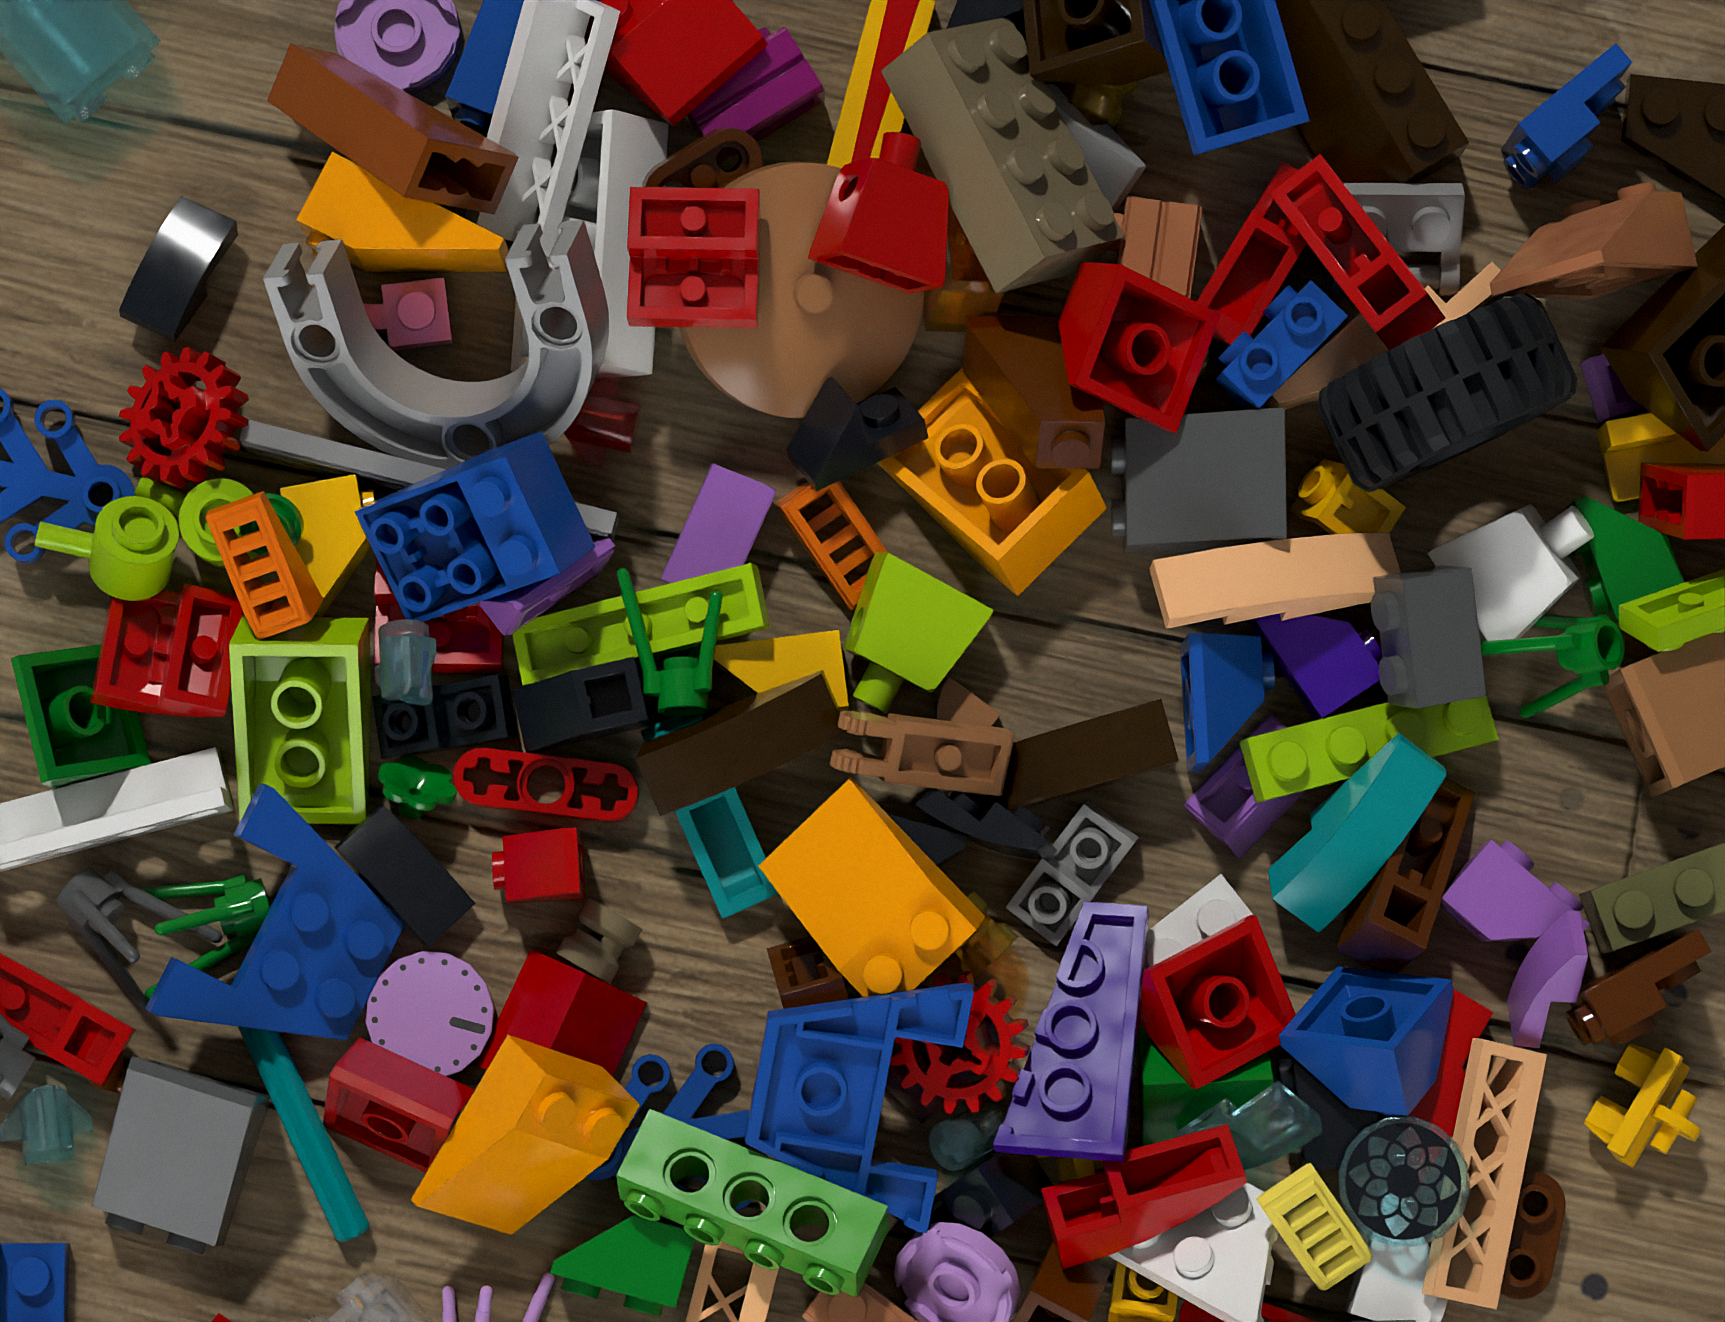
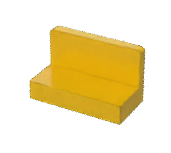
M1652 413L1606 421L1597 430L1610 498L1614 503L1639 499L1641 462L1725 464V435L1708 452L1699 451Z

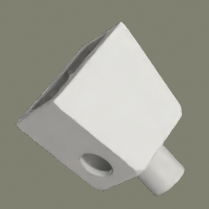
M1529 504L1457 537L1427 554L1436 566L1472 568L1478 627L1487 641L1519 639L1581 579L1578 569L1568 555L1594 538V533L1587 520L1574 506H1570L1545 523L1537 510Z

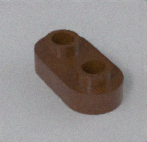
M720 127L655 165L645 176L642 187H664L667 182L678 180L683 184L684 188H724L735 179L762 167L761 149L756 140L745 131L735 127ZM725 147H733L738 153V162L730 170H721L716 162L717 154Z
M1525 1171L1523 1174L1500 1294L1508 1298L1524 1300L1535 1297L1547 1287L1552 1277L1566 1201L1563 1190L1558 1182L1545 1173ZM1531 1191L1540 1193L1544 1199V1209L1537 1216L1528 1215L1522 1206L1524 1196ZM1523 1254L1529 1258L1532 1269L1525 1279L1518 1280L1512 1276L1509 1266L1515 1256Z

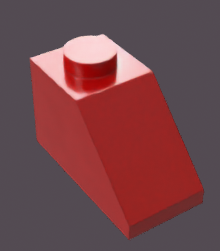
M577 827L503 836V851L492 852L494 890H505L506 901L510 904L587 899L583 835Z

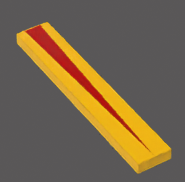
M871 0L826 165L842 168L845 164L879 158L884 133L902 132L905 117L881 70L929 32L936 1Z

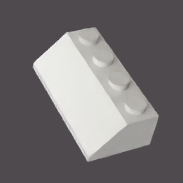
M614 109L592 112L562 222L585 221L608 304L609 336L605 357L596 378L608 379L652 374L655 327L629 326L627 321L630 259L627 250L630 187H642L643 180L650 169L667 159L669 126L667 123ZM556 144L554 145L550 160L552 167L557 155ZM539 205L537 206L533 224H537L539 220ZM546 256L549 266L555 270L559 269L558 265L552 266L550 257ZM517 298L515 302L512 345V372L529 361V341Z

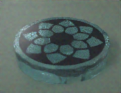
M1413 1116L1388 1117L1364 1128L1347 1147L1339 1169L1340 1198L1350 1220L1369 1238L1394 1247L1421 1246L1445 1236L1462 1217L1471 1193L1468 1165L1459 1144L1440 1126Z

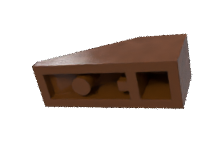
M1446 777L1444 778L1431 801L1401 844L1376 875L1352 900L1336 948L1337 951L1377 971L1398 973L1426 950L1475 792Z

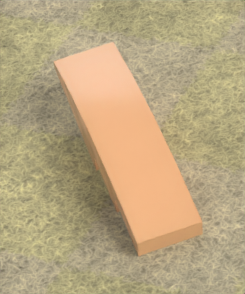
M1491 262L1447 303L1429 285L1424 288L1446 317L1436 326L1478 309L1491 300L1494 296L1491 293L1490 282L1501 270ZM1359 313L1270 396L1266 405L1269 408H1285L1287 410L1318 400L1321 389L1327 387L1330 382L1344 376L1346 372L1370 361L1373 357L1388 351V348L1362 314Z
M1389 532L1334 534L1222 547L1156 559L1152 561L1149 568L1166 629L1221 617L1224 625L1279 613L1283 621L1370 603L1375 594L1373 577L1401 573Z

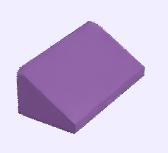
M711 464L660 580L673 583L744 565L776 494V489L716 464Z
M591 536L595 548L561 574L478 602L479 606L503 636L507 634L510 636L600 575L614 552L615 545L610 538Z
M1270 714L1249 737L1287 727ZM1239 746L1183 806L1237 858H1241L1305 791L1256 804L1241 746Z

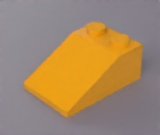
M331 152L296 219L307 238L305 243L314 249L312 255L315 258L317 256L316 246L318 243L342 239L350 264L366 272L507 273L508 271L505 258L509 250L503 237L435 203L401 196L356 163L334 152Z
M962 368L918 410L925 420L929 438L877 462L976 562L1017 596L1107 509L1089 471L1086 469L1035 468L964 374Z
M852 777L758 865L836 969L863 997L914 990L978 929L985 918L983 913Z
M507 1035L413 1194L411 1201L417 1207L512 1235L608 1160L640 1104L602 1066Z

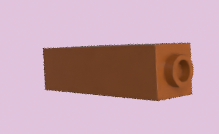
M290 43L267 99L273 106L406 198L495 215L519 156L333 52Z

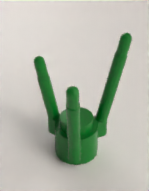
M625 568L619 569L617 571V578L622 593L621 596L643 671V695L658 697V713L664 716L694 717L708 713V691L712 690V665L720 622L722 593L715 590L710 594L701 645L689 648L688 657L665 659L663 661V670L657 671L629 571Z
M1543 615L1534 624L1536 627L1565 630V632L1556 636L1480 642L1482 656L1556 650L1557 659L1564 669L1581 674V676L1521 707L1519 713L1523 718H1529L1589 687L1607 685L1610 681L1608 671L1619 667L1624 656V640L1621 631L1616 623L1611 621L1607 615L1589 618Z
M245 875L224 881L139 888L160 900L224 895L214 898V908L180 916L176 919L158 923L155 926L156 934L162 936L220 921L224 936L237 932V936L188 964L202 972L238 951L250 947L271 907L262 878L246 882ZM158 983L145 991V996L148 1000H150Z

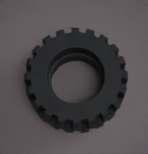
M1521 293L1510 298L1495 301L1488 306H1482L1461 317L1447 321L1346 372L1344 376L1333 380L1327 387L1321 389L1318 410L1353 484L1365 492H1372L1388 487L1396 482H1401L1467 453L1552 410L1575 395L1577 376L1542 302L1528 293Z

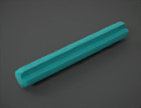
M238 1027L336 1239L339 1242H347L364 1234L369 1229V1222L281 1033Z

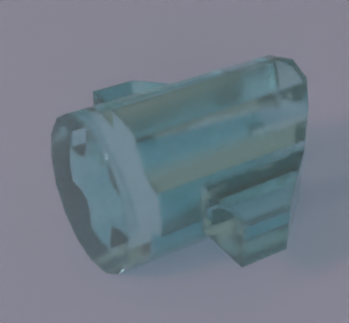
M410 619L390 621L381 625L378 629L380 664L375 667V682L381 688L382 699L393 701L398 699L420 706L430 705L433 700L431 667L436 656V638L429 637V626L424 622Z
M52 1084L26 1090L0 1125L1 1142L21 1140L24 1166L75 1160L73 1134L93 1132L92 1116L75 1102L63 1088Z
M986 1099L980 1111L972 1113L967 1108L932 1128L929 1136V1146L938 1164L947 1170L959 1171L995 1153L993 1142L1000 1123L1003 1124L1005 1120L996 1103L991 1099Z

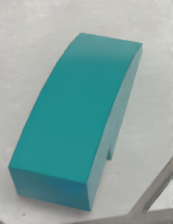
M703 715L671 717L641 730L640 733L644 742L700 722L703 719ZM735 787L675 811L722 919L779 894L758 867L766 857Z
M1398 733L1309 814L1312 829L1268 869L1272 899L1318 933L1323 930L1367 885L1404 840L1447 775L1445 767L1402 734Z

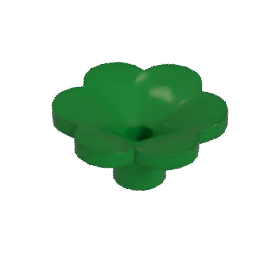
M404 756L397 763H384L379 768L378 779L384 784L383 794L391 801L400 802L398 811L406 818L418 819L423 816L424 811L433 810L437 804H449L455 800L457 790L450 783L452 774L441 765H428L421 758Z

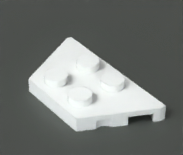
M1246 1183L1217 1204L1182 1224L1108 1256L1224 1322H1264L1261 1309L1265 1285H1270L1274 1265L1271 1249L1274 1242L1278 1239L1279 1232L1256 1200L1264 1191Z

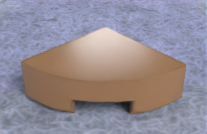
M949 676L938 699L937 720L993 726L1000 717V713Z

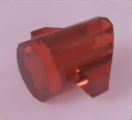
M605 376L593 383L581 410L572 424L563 433L586 465L602 468L607 449L630 454L633 450L642 405L617 399L620 379Z

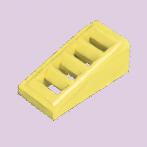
M1311 1162L1256 1198L1267 1217L1318 1289H1329L1371 1261L1373 1253ZM1316 1194L1314 1197H1312L1311 1199H1309L1308 1201H1306L1305 1203H1303L1302 1205H1300L1299 1207H1297L1296 1209H1294L1293 1211L1284 1216V1214H1286L1287 1212H1289L1290 1210H1292L1293 1208H1295L1296 1206H1298L1299 1204H1301L1302 1202Z

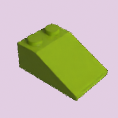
M241 617L229 642L239 822L259 783L274 788L308 824H360L368 816L372 685L369 618L313 617L311 621L304 625L263 639H257L246 617Z

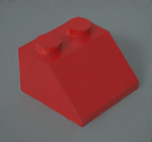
M599 0V2L620 11L604 71L673 127L768 46L763 35L732 0ZM591 15L584 37L587 43L594 17Z

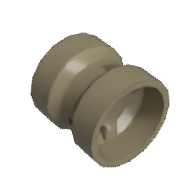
M588 897L578 913L580 924L575 933L565 936L555 953L611 985L620 969L618 958L624 948L632 947L643 929Z

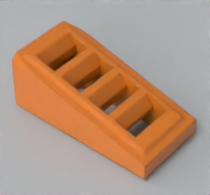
M806 480L773 505L841 600L852 611L857 606L867 574L851 585L846 581L844 575L871 556L874 557L876 551L887 552V550L840 481L816 491ZM826 493L832 503L805 520L800 511ZM842 514L847 524L820 542L814 533ZM855 536H858L863 544L835 564L829 555Z
M262 491L209 510L205 518L244 615L256 638L263 639L311 621L323 597L265 492ZM256 520L259 530L240 537L237 536L234 528ZM263 546L267 547L269 553L250 559L247 554L251 550ZM273 571L277 572L279 578L266 583L260 577ZM283 596H286V597H287V598H284V599H281V600H279V601L274 602V600L277 599V598H280V597H283Z

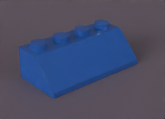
M1149 0L1193 155L1223 148L1310 121L1275 0Z

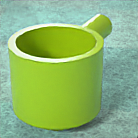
M142 476L134 492V496L150 498L161 503L174 516L178 517L180 533L188 547L203 561L219 568H225V565L205 516L211 509L253 495L243 484L226 478L204 481L187 494L165 483L161 484ZM238 526L234 530L237 536L240 537L241 532ZM253 551L247 552L250 559L256 558L258 556V554L254 553Z
M126 496L115 499L102 508L96 519L94 534L40 521L34 546L89 559V573L95 584L102 591L118 599L139 601L157 595L167 585L171 576L178 544L179 527L173 514L161 503L146 497Z

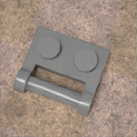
M1343 183L1396 252H1438L1437 264H1406L1424 288L1429 285L1431 289H1437L1438 296H1455L1459 292V263L1465 200L1462 183ZM1329 272L1330 294L1346 295Z

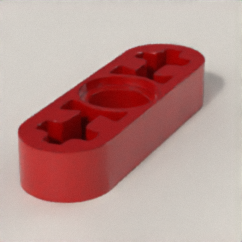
M481 747L464 753L457 761L453 772V781L457 792L468 803L478 807L615 823L630 816L639 800V788L633 775L623 766L614 763ZM480 760H489L493 772L512 776L510 763H524L517 778L519 800H506L511 788L497 784L489 785L486 795H477L476 786L465 779L467 770H478ZM542 767L557 769L562 773L565 780V789L562 796L555 802L548 804L535 801L528 791L530 776ZM574 770L587 771L583 779L584 785L603 786L606 782V776H617L618 786L628 790L627 799L616 801L613 811L602 810L601 799L594 796L581 795L582 809L570 808L569 805L576 792Z

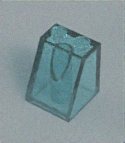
M0 0V54L64 124L73 117L78 122L87 119L107 100L108 97L103 91L121 75L126 81L131 80L141 73L155 58V55L150 50L160 40L126 0Z

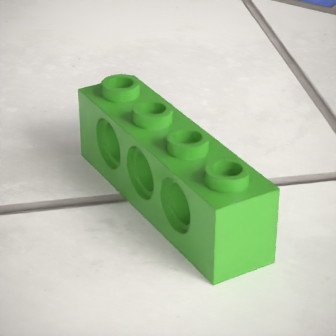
M650 1108L616 1174L620 1200L624 1201V1205L639 1217L650 1221H659L663 1217L684 1226V1230L688 1235L702 1243L717 1246L720 1241L743 1250V1254L748 1260L762 1268L778 1270L782 1266L803 1275V1279L808 1285L829 1295H838L840 1291H843L854 1297L858 1296L888 1232L887 1205ZM686 1176H699L707 1181L702 1189L695 1192H683L675 1187V1184ZM746 1200H757L766 1206V1209L761 1214L754 1217H744L734 1211V1208L739 1203ZM807 1224L818 1225L826 1231L822 1238L812 1242L802 1241L795 1237L793 1233L799 1227Z

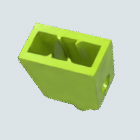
M876 551L844 643V650L869 663L853 697L886 714L903 682L920 691L933 692L989 620L994 610L888 552Z

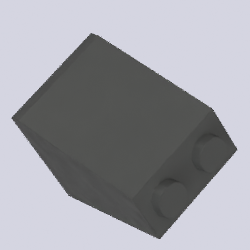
M1285 408L1184 414L1177 433L1167 432L1140 418H1127L1122 426V436H1111V474H1122L1123 499L1111 500L1112 537H1123V553H1194L1222 547L1280 540L1287 537Z
M132 1056L124 1080L92 1207L108 1212L105 1224L142 1235L145 1224L169 1231L166 1243L184 1250L203 1254L206 1244L212 1246L224 1245L271 1102V1097L153 1059Z

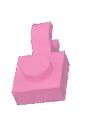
M444 277L381 285L383 304H363L378 334L387 333L389 348L393 351L453 344Z

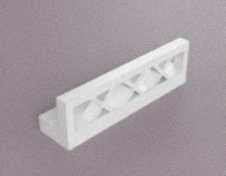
M524 0L486 137L513 152L519 158L495 215L467 209L465 219L506 240L514 242L522 225L533 224L537 206L539 205L540 216L538 223H540L543 231L540 243L545 256L550 255L559 234L557 228L562 223L618 22L619 10L597 0ZM591 15L594 17L588 43L585 45L584 37ZM573 83L574 93L571 104L568 106L567 98ZM556 144L557 155L552 167L550 160L554 145Z
M214 747L0 803V872L234 811L219 749Z

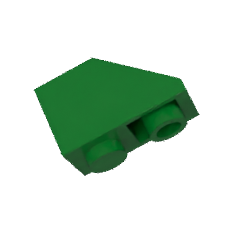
M1587 496L1574 500L1565 508L1566 510L1570 506L1576 507L1587 520L1594 533V538L1571 553L1572 556L1580 554L1582 556L1589 576L1588 579L1582 581V586L1587 604L1594 616L1607 615L1617 625L1619 624L1620 604L1684 583L1667 535Z
M635 1214L555 1259L552 1263L550 1274L564 1277L561 1285L562 1290L598 1299L601 1288L626 1294L624 1307L661 1316L663 1305L676 1308L678 1305L696 1239L688 1235L684 1227L663 1221H650Z

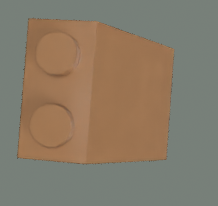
M1725 632L1711 633L1685 642L1679 649L1662 651L1621 668L1609 676L1610 681L1607 685H1602L1651 798L1725 767Z

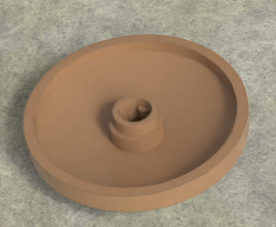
M798 161L777 163L750 171L724 187L760 190L758 328L679 327L691 357L712 384L733 400L770 415L786 418H804L824 382L829 377H833L856 404L863 401L886 383L899 368L912 346L920 325L925 291L907 294L808 259L812 242L838 172L841 169L835 166Z

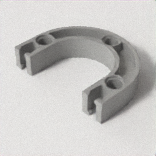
M584 220L565 221L559 224L557 228L559 237L549 255L552 266H559L557 270L549 266L540 243V238L543 234L540 223L522 225L505 261L528 336L529 361L516 371L489 381L462 382L431 375L411 365L389 348L378 335L367 316L342 239L318 243L316 246L317 256L307 273H305L299 259L303 253L300 243L283 244L263 277L291 361L301 380L321 406L342 426L374 447L395 457L443 469L451 468L493 448L542 431L548 446L567 430L581 410L602 365L608 345V304Z

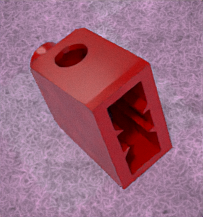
M886 132L883 135L879 158H868L845 164L840 169L812 242L808 259L907 294L944 287L949 189L943 181L915 172L921 146L919 138L901 132Z
M1641 462L1638 522L1661 533L1684 540L1725 539V464Z

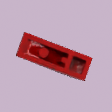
M1321 154L1269 192L1388 350L1417 335L1430 331L1446 319L1421 283Z

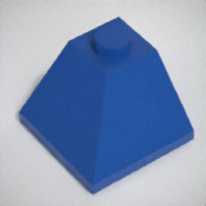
M1190 633L1180 645L1187 773H1200L1265 701L1264 690H1274L1275 669L1273 653L1262 652L1261 636Z
M1337 966L1279 1034L1281 1047L1349 1108L1376 1111L1387 1116H1408L1437 1080L1454 992L1452 980Z

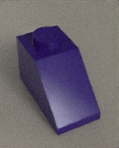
M1280 613L1246 620L1256 636H1261V643L1266 651L1273 653L1275 664L1314 721L1326 718L1380 682L1378 668L1380 660L1383 658L1382 650L1367 630L1364 629L1357 633L1350 622L1315 615H1306L1282 621Z

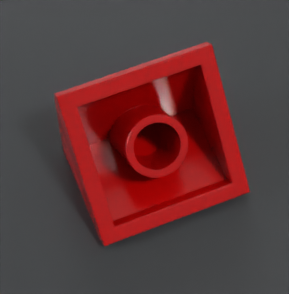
M1249 915L1143 972L1139 1025L1193 1089H1198L1280 1045L1279 1034L1296 1015L1256 915Z
M530 949L476 1066L487 1070L507 1035H511L602 1066L613 1077L647 1002L580 970Z
M359 1037L335 1064L329 1075L323 1125L330 1130L426 1173L475 1089Z

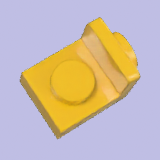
M1323 459L1300 482L1298 497L1290 511L1300 519L1316 523L1331 535L1389 532L1390 534L1406 507L1383 489L1365 492L1353 484L1343 463Z

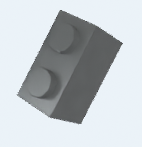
M1441 565L1373 577L1375 594L1371 600V614L1373 622L1380 632L1383 658L1380 660L1378 673L1381 686L1387 694L1388 704L1423 708L1487 696L1472 568Z

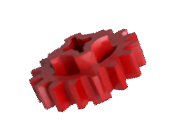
M184 347L180 358L169 352L162 353L160 370H156L148 365L142 368L143 376L146 380L142 388L129 386L127 390L129 395L135 399L133 407L120 410L119 417L129 421L130 428L119 435V441L132 447L126 459L129 463L141 468L143 476L161 484L167 483L178 489H184L187 479L197 484L206 481V468L208 466L221 472L226 468L222 453L226 448L233 451L239 450L241 444L232 437L234 430L248 426L249 419L237 414V408L243 406L249 400L248 394L235 388L241 376L239 373L227 368V362L205 351L201 354L189 347ZM195 381H203L207 389L203 390L196 387ZM164 446L170 449L172 455L166 456L161 447Z
M967 970L960 975L956 983L973 984L974 994L966 1030L967 1036L964 1041L967 1049L958 1055L951 1050L952 1046L921 1041L926 1044L931 1064L928 1067L920 1053L918 1040L896 1037L894 1042L902 1043V1049L895 1053L890 1061V1065L907 1066L910 1073L900 1083L904 1089L919 1083L924 1088L920 1103L927 1106L936 1096L943 1097L944 1109L947 1114H952L958 1108L961 1099L966 1100L967 1106L972 1113L980 1111L984 1106V1092L996 1102L1001 1100L1007 1094L1001 1078L1016 1083L1021 1068L1013 1063L1012 1060L1025 1058L1030 1053L1031 1047L1024 1042L1016 1041V1035L1022 1032L1029 1024L1027 1019L1018 1018L1011 1020L1008 1011L1017 1002L1014 995L1006 997L999 1002L993 996L996 991L997 981L991 978L980 989L974 987L973 973ZM946 972L939 973L933 978V987L952 984ZM920 983L914 990L928 987ZM988 1017H990L997 1029L1000 1044L991 1039L986 1022ZM968 1070L979 1076L982 1073L987 1075L971 1083L951 1082L957 1073Z

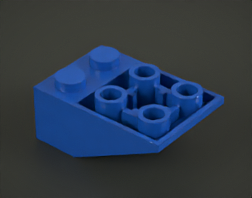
M542 431L493 448L355 511L409 627L561 574L595 548V544Z

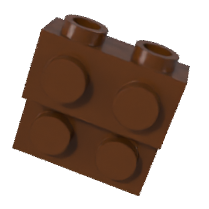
M1700 930L1677 934L1580 987L1577 1002H1569L1572 1008L1565 1012L1566 1019L1579 1042L1585 1046L1590 1042L1596 1044L1605 1038H1609L1612 1045L1621 1041L1626 1043L1656 1027L1657 1023L1652 1015L1667 1007L1659 990L1665 987L1670 989L1700 973L1701 969L1696 960L1712 952Z

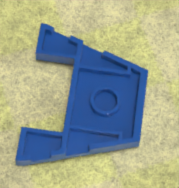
M259 783L233 835L289 863L291 868L231 985L171 957L145 1010L160 1017L348 1040L405 924L274 788Z
M958 983L768 1011L745 1131V1143L789 1166L888 1206V1213L903 1220L905 1226L917 1232L927 1233L938 1179L937 1170L872 1159L895 1038L900 1037L963 1048L974 994L973 984Z

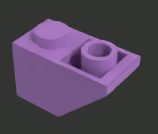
M1492 839L1483 843L1445 887L1440 902V907L1482 943L1538 939L1567 910L1581 911L1584 908L1583 904L1560 884L1554 882L1548 888L1529 871L1535 864L1518 847L1507 840L1499 846ZM1582 918L1583 930L1585 931L1590 924Z

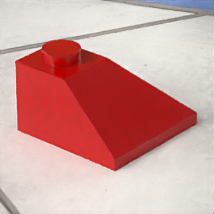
M1080 262L1058 321L1068 384L1167 432L1177 433L1221 314L1121 264Z

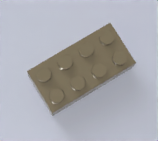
M1010 16L928 32L881 70L915 137L921 140L920 148L936 179L943 181L949 189V204L996 294L1077 273L1080 262L1091 263L1125 238L1114 216L1111 204L1102 194L1085 161L1081 147L1074 140L1056 108L1053 93L1045 85L1044 81H1036L1030 76L1026 42L1016 29Z

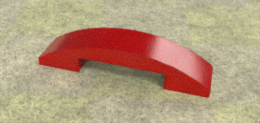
M0 952V1013L12 1026L30 1036L27 1043L47 1053V1056L97 1084L105 1086L136 1029Z

